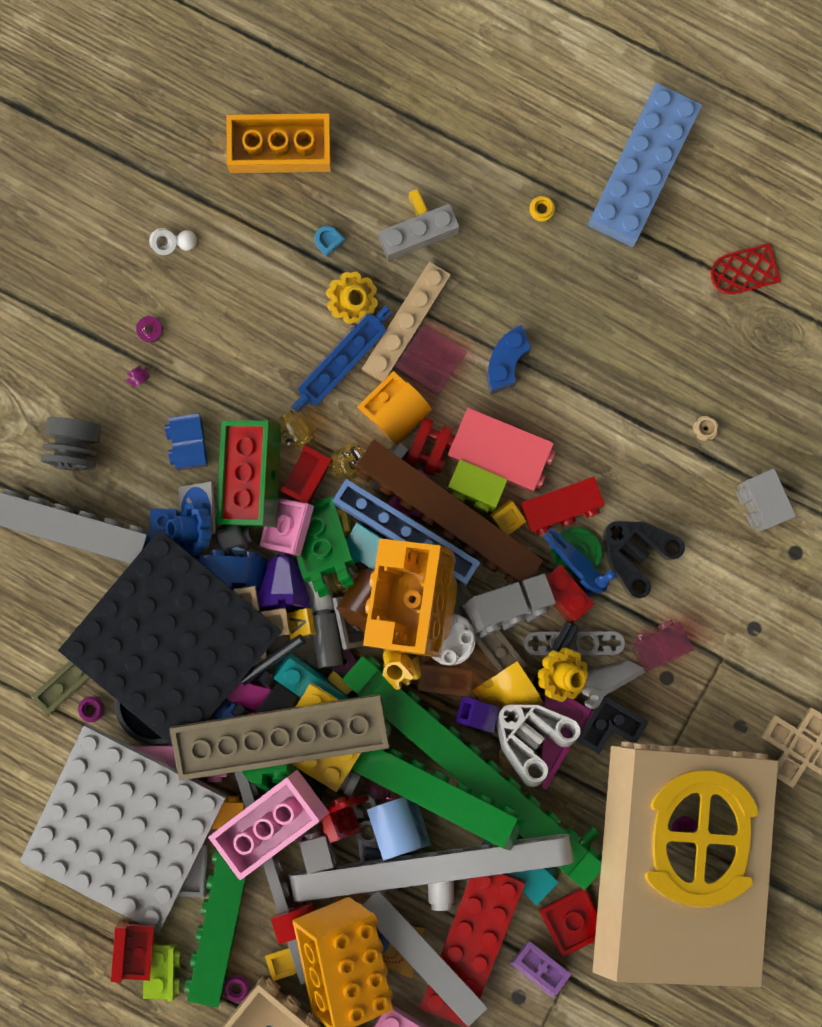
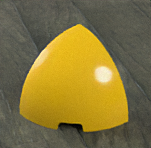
M515 661L472 690L482 702L501 707V709L506 705L542 706L544 704L518 661Z

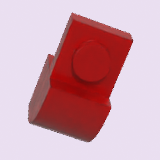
M314 902L297 904L293 909L271 917L278 945L296 939L293 920L316 911Z

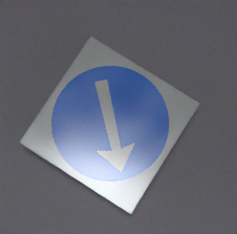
M213 482L178 487L179 511H184L186 503H202L203 509L208 510L211 519L209 527L211 534H215Z

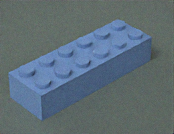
M658 83L655 84L589 220L588 227L634 247L702 104Z

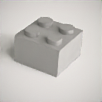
M774 468L737 485V498L741 505L746 506L749 512L747 520L751 528H756L757 532L766 530L796 516Z

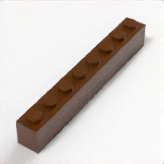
M372 440L353 467L358 470L356 472L357 476L366 482L370 480L379 485L377 490L390 498L393 495L399 499L400 502L398 504L410 513L414 510L420 514V520L429 527L437 526L442 530L441 535L452 543L455 540L463 545L462 550L474 558L476 555L482 558L485 567L495 573L497 570L505 575L504 580L509 584L519 582V585L523 586L522 581L532 578L543 562L540 557L376 440Z

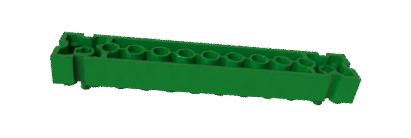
M362 656L342 681L361 697L381 694L385 718L457 781L472 788L471 793L476 797L480 798L481 794L486 795L496 801L494 806L502 810L504 806H507L519 812L518 818L525 821L519 833L524 839L569 834L574 862L557 867L585 891L601 872L602 855L590 846L600 833L591 827L581 838L569 827L565 831L560 827L563 822L550 810L544 813L540 809L543 804L530 793L525 796L520 792L522 786L510 776L506 779L499 773L502 769L490 758L485 762L479 757L482 752L470 741L464 744L459 739L462 736L460 732L450 724L447 727L439 722L442 717L431 707L426 711L420 706L419 703L422 700L411 690L405 693L401 688L399 690L394 689L382 675L384 664L381 665L372 656H369L367 659Z

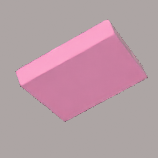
M278 498L277 527L264 528L259 547L301 556L314 506Z

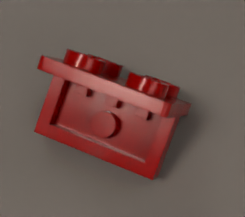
M356 793L330 802V805L325 806L329 814L321 821L323 823V832L328 837L330 843L362 832L353 807L369 801L367 795L358 797Z

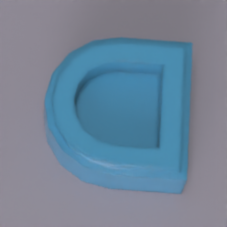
M331 226L319 228L314 237L317 248L326 258L345 242L343 236Z

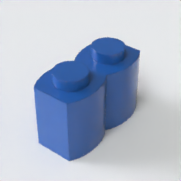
M200 413L169 417V424L165 425L167 440H172V449L168 450L170 465H175L177 471L208 466L203 422Z

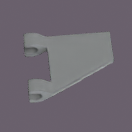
M629 660L587 670L588 678L582 693L591 698L584 702L585 706L590 709L597 708L605 695L645 673L644 668Z

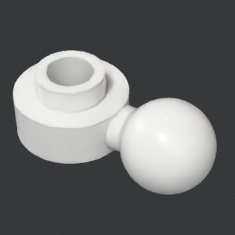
M158 228L150 235L149 243L157 254L168 255L174 251L176 246L185 251L192 250L197 244V237L189 230H184L178 236H175L166 228ZM160 237H166L165 243L158 244Z

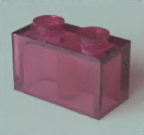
M671 619L658 625L659 631L650 634L649 630L634 636L636 641L631 643V647L645 672L694 650L681 622L673 623Z

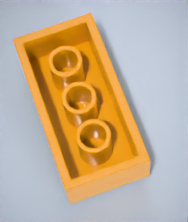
M329 114L226 115L227 167L229 173L331 172V122Z

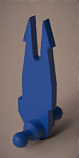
M552 528L547 530L552 537L546 533L544 535L545 539L568 567L581 579L580 582L585 587L583 591L586 595L590 597L591 594L603 593L607 590L610 580L616 578V572L609 570L605 575H600L592 567L593 564L567 542L561 534Z

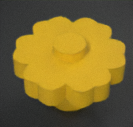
M344 272L341 274L340 280H332L329 288L326 290L327 297L331 299L327 303V308L331 311L334 318H343L346 324L357 323L366 313L371 315L374 313V308L378 305L377 299L373 297L377 292V288L370 278H361L358 272Z
M562 648L559 652L552 650L548 656L543 658L542 664L544 668L538 672V685L545 689V695L559 702L565 701L566 698L575 699L582 692L588 678L587 663L581 661V654L568 648Z

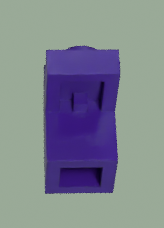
M462 697L455 722L494 733L501 707Z

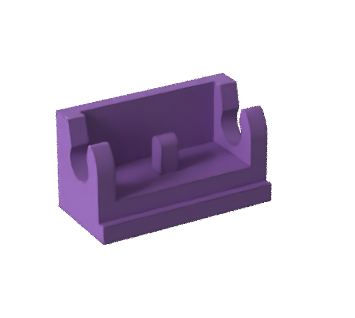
M528 941V943L521 946L520 952L511 959L509 964L549 996H556L571 974Z

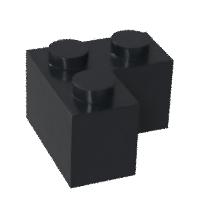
M604 696L600 705L595 709H591L592 711L582 726L576 741L600 754L612 732L628 742L637 743L648 721Z

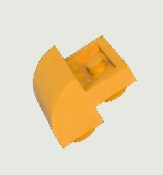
M394 371L357 406L359 411L376 425L379 431L396 446L432 411L430 405L419 392Z

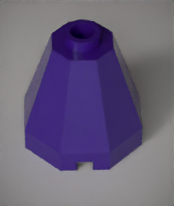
M280 553L276 555V558L270 559L258 593L260 611L286 607L287 613H291L304 608H310L309 595L297 559L291 558V554Z

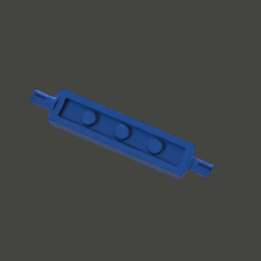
M386 305L376 316L366 313L297 387L301 396L291 406L294 411L299 414L308 403L317 406L386 332L382 323L393 313L391 310H388L389 308Z

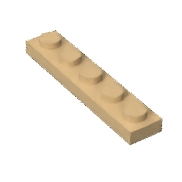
M429 261L386 329V332L364 364L362 371L380 382H383L389 376L450 279L451 274Z

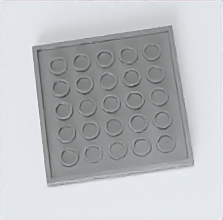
M86 723L79 734L19 862L141 925L155 926L154 931L159 933L227 795L195 778L179 781L177 769Z

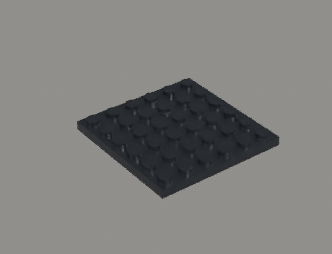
M159 529L58 651L172 746L171 726L207 721L281 634L282 630L166 532Z

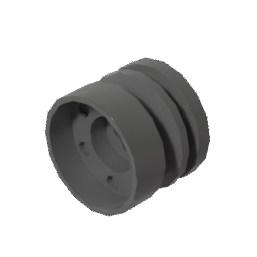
M48 417L45 435L56 439L55 443L43 444L42 449L54 452V454L41 455V462L69 471L95 470L96 463L85 460V457H97L98 453L88 449L87 444L99 443L102 426L83 420Z

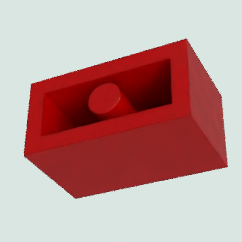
M562 565L546 576L556 602L554 607L566 621L575 622L595 605Z

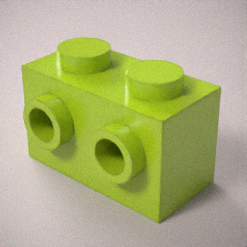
M459 460L446 491L462 503L465 501L474 505L473 508L479 512L488 513L489 511L493 513L507 483V479Z

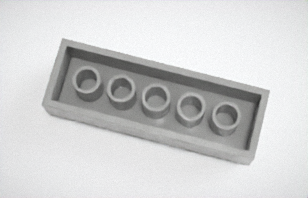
M4 489V492L0 493L1 527L129 564L133 562L150 541L148 531L137 526L130 525L129 529L123 528L124 524L119 521L104 518V522L98 521V516L81 510L76 515L73 514L74 509L54 503L52 508L49 507V502L29 496L28 500H24L25 495L8 489Z

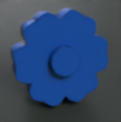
M186 503L184 511L180 512V516L169 519L166 525V533L193 556L203 555L204 549L209 547L211 519L208 510L203 509L202 503Z

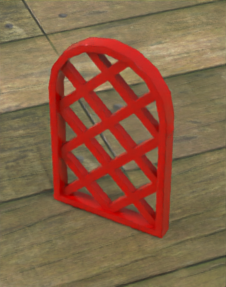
M770 243L728 253L716 260L710 272L714 287L727 295L741 294L781 282ZM765 248L761 255L754 251ZM767 250L769 252L771 260L764 257ZM747 253L744 259L737 256L739 254ZM750 254L759 258L756 265L747 261ZM731 257L727 264L721 261L725 258ZM733 258L742 262L738 270L729 266ZM761 260L770 264L766 272L758 268ZM717 263L725 267L721 275L714 271ZM745 264L753 268L749 276L741 272ZM772 267L776 277L769 274ZM727 269L736 273L732 281L724 277ZM755 271L764 275L760 283L752 279ZM714 275L718 277L717 282L714 279ZM738 275L747 279L743 287L734 283ZM766 277H768V278L774 280V281H772V282H768V283H764V284H763V282L765 281ZM721 279L730 284L727 290L718 286ZM749 281L757 285L746 288ZM732 286L739 289L738 291H730Z

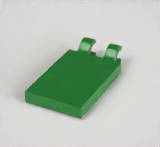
M332 496L310 504L314 506L301 556H297L304 581L306 583L312 581L315 592H318L319 598L330 594L324 576L331 573H337L340 583L342 582L343 588L354 585L348 567L355 563L338 508L332 503L334 499Z

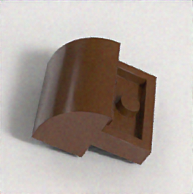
M361 569L353 581L354 585L350 586L336 608L351 626H359L364 633L368 616L366 613V602L371 597L372 590L370 576L374 571L369 569Z

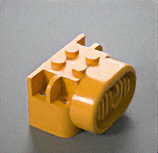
M379 538L375 570L370 576L371 597L366 602V613L368 616L363 646L438 657L440 655L443 642L448 637L452 628L457 596V580L453 575L455 564L453 551L440 545Z

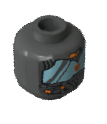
M237 525L220 527L216 530V536L212 537L215 549L225 551V556H241L249 551V543L253 542L249 528L243 529L242 526Z

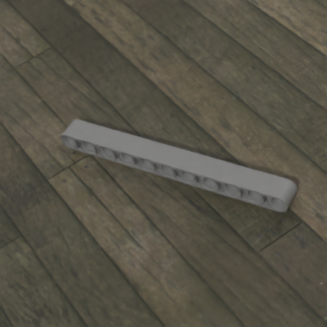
M556 834L516 840L511 851L493 843L399 856L384 861L383 859L335 865L333 868L307 874L306 870H300L290 873L289 879L293 901L299 902L563 866L573 863L574 859L569 834Z

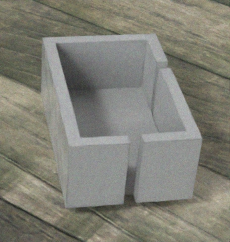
M545 574L523 580L522 587L517 582L472 597L461 606L462 615L473 626L475 635L479 634L480 638H484L494 634L495 631L502 627L504 630H508L518 626L520 622L525 620L531 622L549 613L548 608L556 602Z

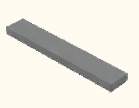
M376 891L362 904L364 908L376 915L378 920L377 929L468 1027L488 1009L482 1000L380 891Z

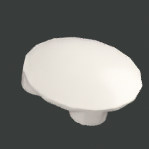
M454 614L451 631L443 642L440 655L432 657L435 661L443 665L453 666L462 663L470 657L475 648L476 636L473 626L466 618Z

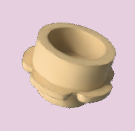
M701 416L694 423L693 432L697 434V438L701 441L712 440L718 434V423L713 418ZM704 426L708 427L707 431H704Z

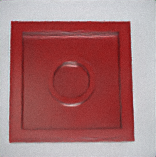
M579 888L538 909L562 958L595 942L597 909L587 889L584 891L582 888Z

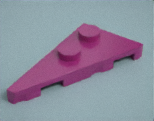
M545 695L544 708L573 719L579 724L581 730L592 710L570 698L559 702ZM561 728L560 732L563 737L572 738V732L568 728ZM543 735L545 739L542 741L541 759L547 764L548 774L540 786L546 790L571 746L560 747Z

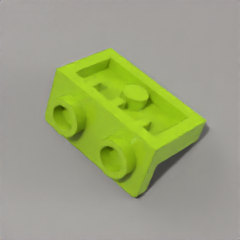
M153 944L150 981L143 980V999H167L168 1002H173L176 995H180L181 980L176 978V968L181 966V952L177 951V944Z

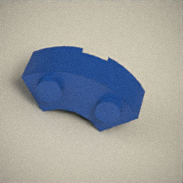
M522 325L515 327L505 334L493 350L487 372L490 395L515 385V367L521 358L530 353L531 347Z
M209 550V555H200V562L231 588L256 586V589H260L267 570L268 558H259V552H245L243 557L225 556V551Z

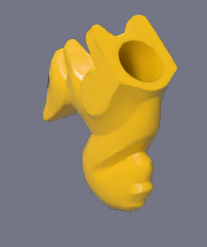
M384 650L382 675L394 689L399 690L401 688V681L409 685L411 683L410 680L421 678L418 656L411 659L405 653Z

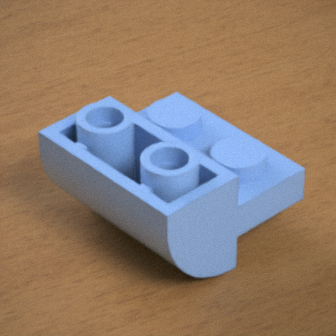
M402 797L367 810L383 861L431 845L418 804Z

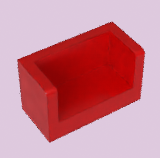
M304 445L302 448L303 452L284 486H281L279 491L298 502L309 504L332 464V460Z

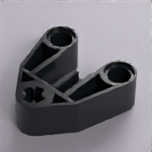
M612 522L603 531L607 563L616 572L618 581L629 597L632 599L644 598L651 591L649 579L622 555L619 550L622 549L641 565L650 553L631 537L633 534L651 550H654L665 560L670 561L678 559L683 555L685 544L681 538L645 522ZM612 527L613 530L616 528L621 530L619 533L620 540L618 537L614 540L610 537L612 535L610 530ZM667 542L676 543L678 546L676 555L667 553L665 548ZM635 580H639L644 584V591L640 595L632 590V583Z

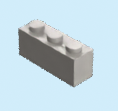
M449 203L379 231L378 239L389 262L459 234V225Z

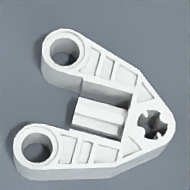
M506 705L501 709L496 723L501 750L523 783L529 787H536L544 781L548 774L547 764L514 734L536 750L545 738L525 722L527 721L558 746L569 747L580 735L579 724L573 719L539 705ZM511 715L514 719L507 723L505 718ZM561 728H568L572 732V738L563 737L560 732ZM528 768H537L540 772V778H532L528 773Z

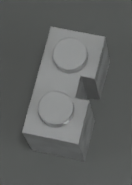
M323 828L312 830L305 834V838L300 842V847L307 874L333 868L338 859L334 843H330L328 837L323 832Z

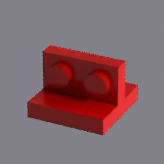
M119 920L114 933L110 982L121 983L123 979L150 981L155 926L129 924L130 921Z

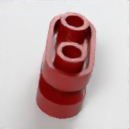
M424 417L406 463L415 468L417 461L426 465L424 473L434 476L435 472H441L446 460L442 458L445 448L450 450L456 435L451 434L453 428L443 425L441 432L433 429L434 421ZM427 438L436 441L431 455L422 452Z

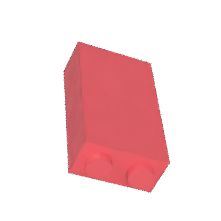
M467 407L447 458L456 462L463 460L507 479L509 484L533 493L535 487L541 488L546 476L542 473L545 464H551L556 451L552 450L554 443Z

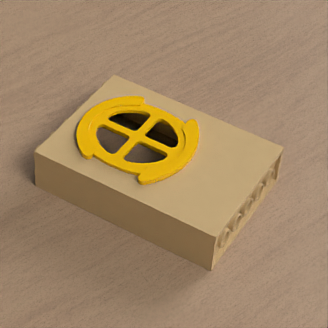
M621 741V746H611L593 973L615 982L761 987L778 761L768 760V754L746 751L736 752L721 749L687 748L683 746L638 744ZM698 793L700 795L697 831L694 833L670 831L668 823L677 805L690 794ZM717 794L721 796L731 807L738 826L735 835L709 833V812L712 795ZM668 842L695 843L696 858L692 882H685L673 870L666 851ZM709 844L734 845L736 847V854L728 870L718 880L707 884L704 880L707 846Z

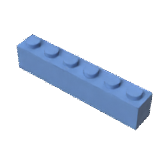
M348 479L344 481L332 500L335 506L390 540L440 545L453 551L455 556L453 575L457 582L466 586L480 564L478 560Z

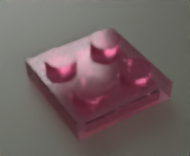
M424 324L396 364V368L436 395H439L467 352Z

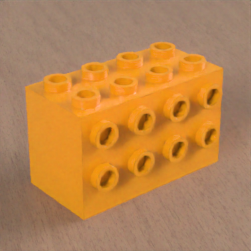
M347 897L293 920L312 1014L326 1027H357L393 1010L391 1003L393 994L386 978L388 969L381 953L383 951V944L378 937V920L373 912Z

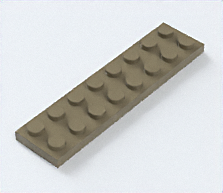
M381 694L171 726L170 728L179 781L381 750L390 747Z

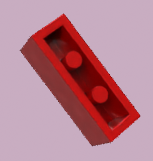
M594 476L520 504L530 534L536 532L538 536L548 533L547 530L553 525L561 523V526L565 527L576 522L575 517L585 514L586 518L601 513L600 508L605 506Z

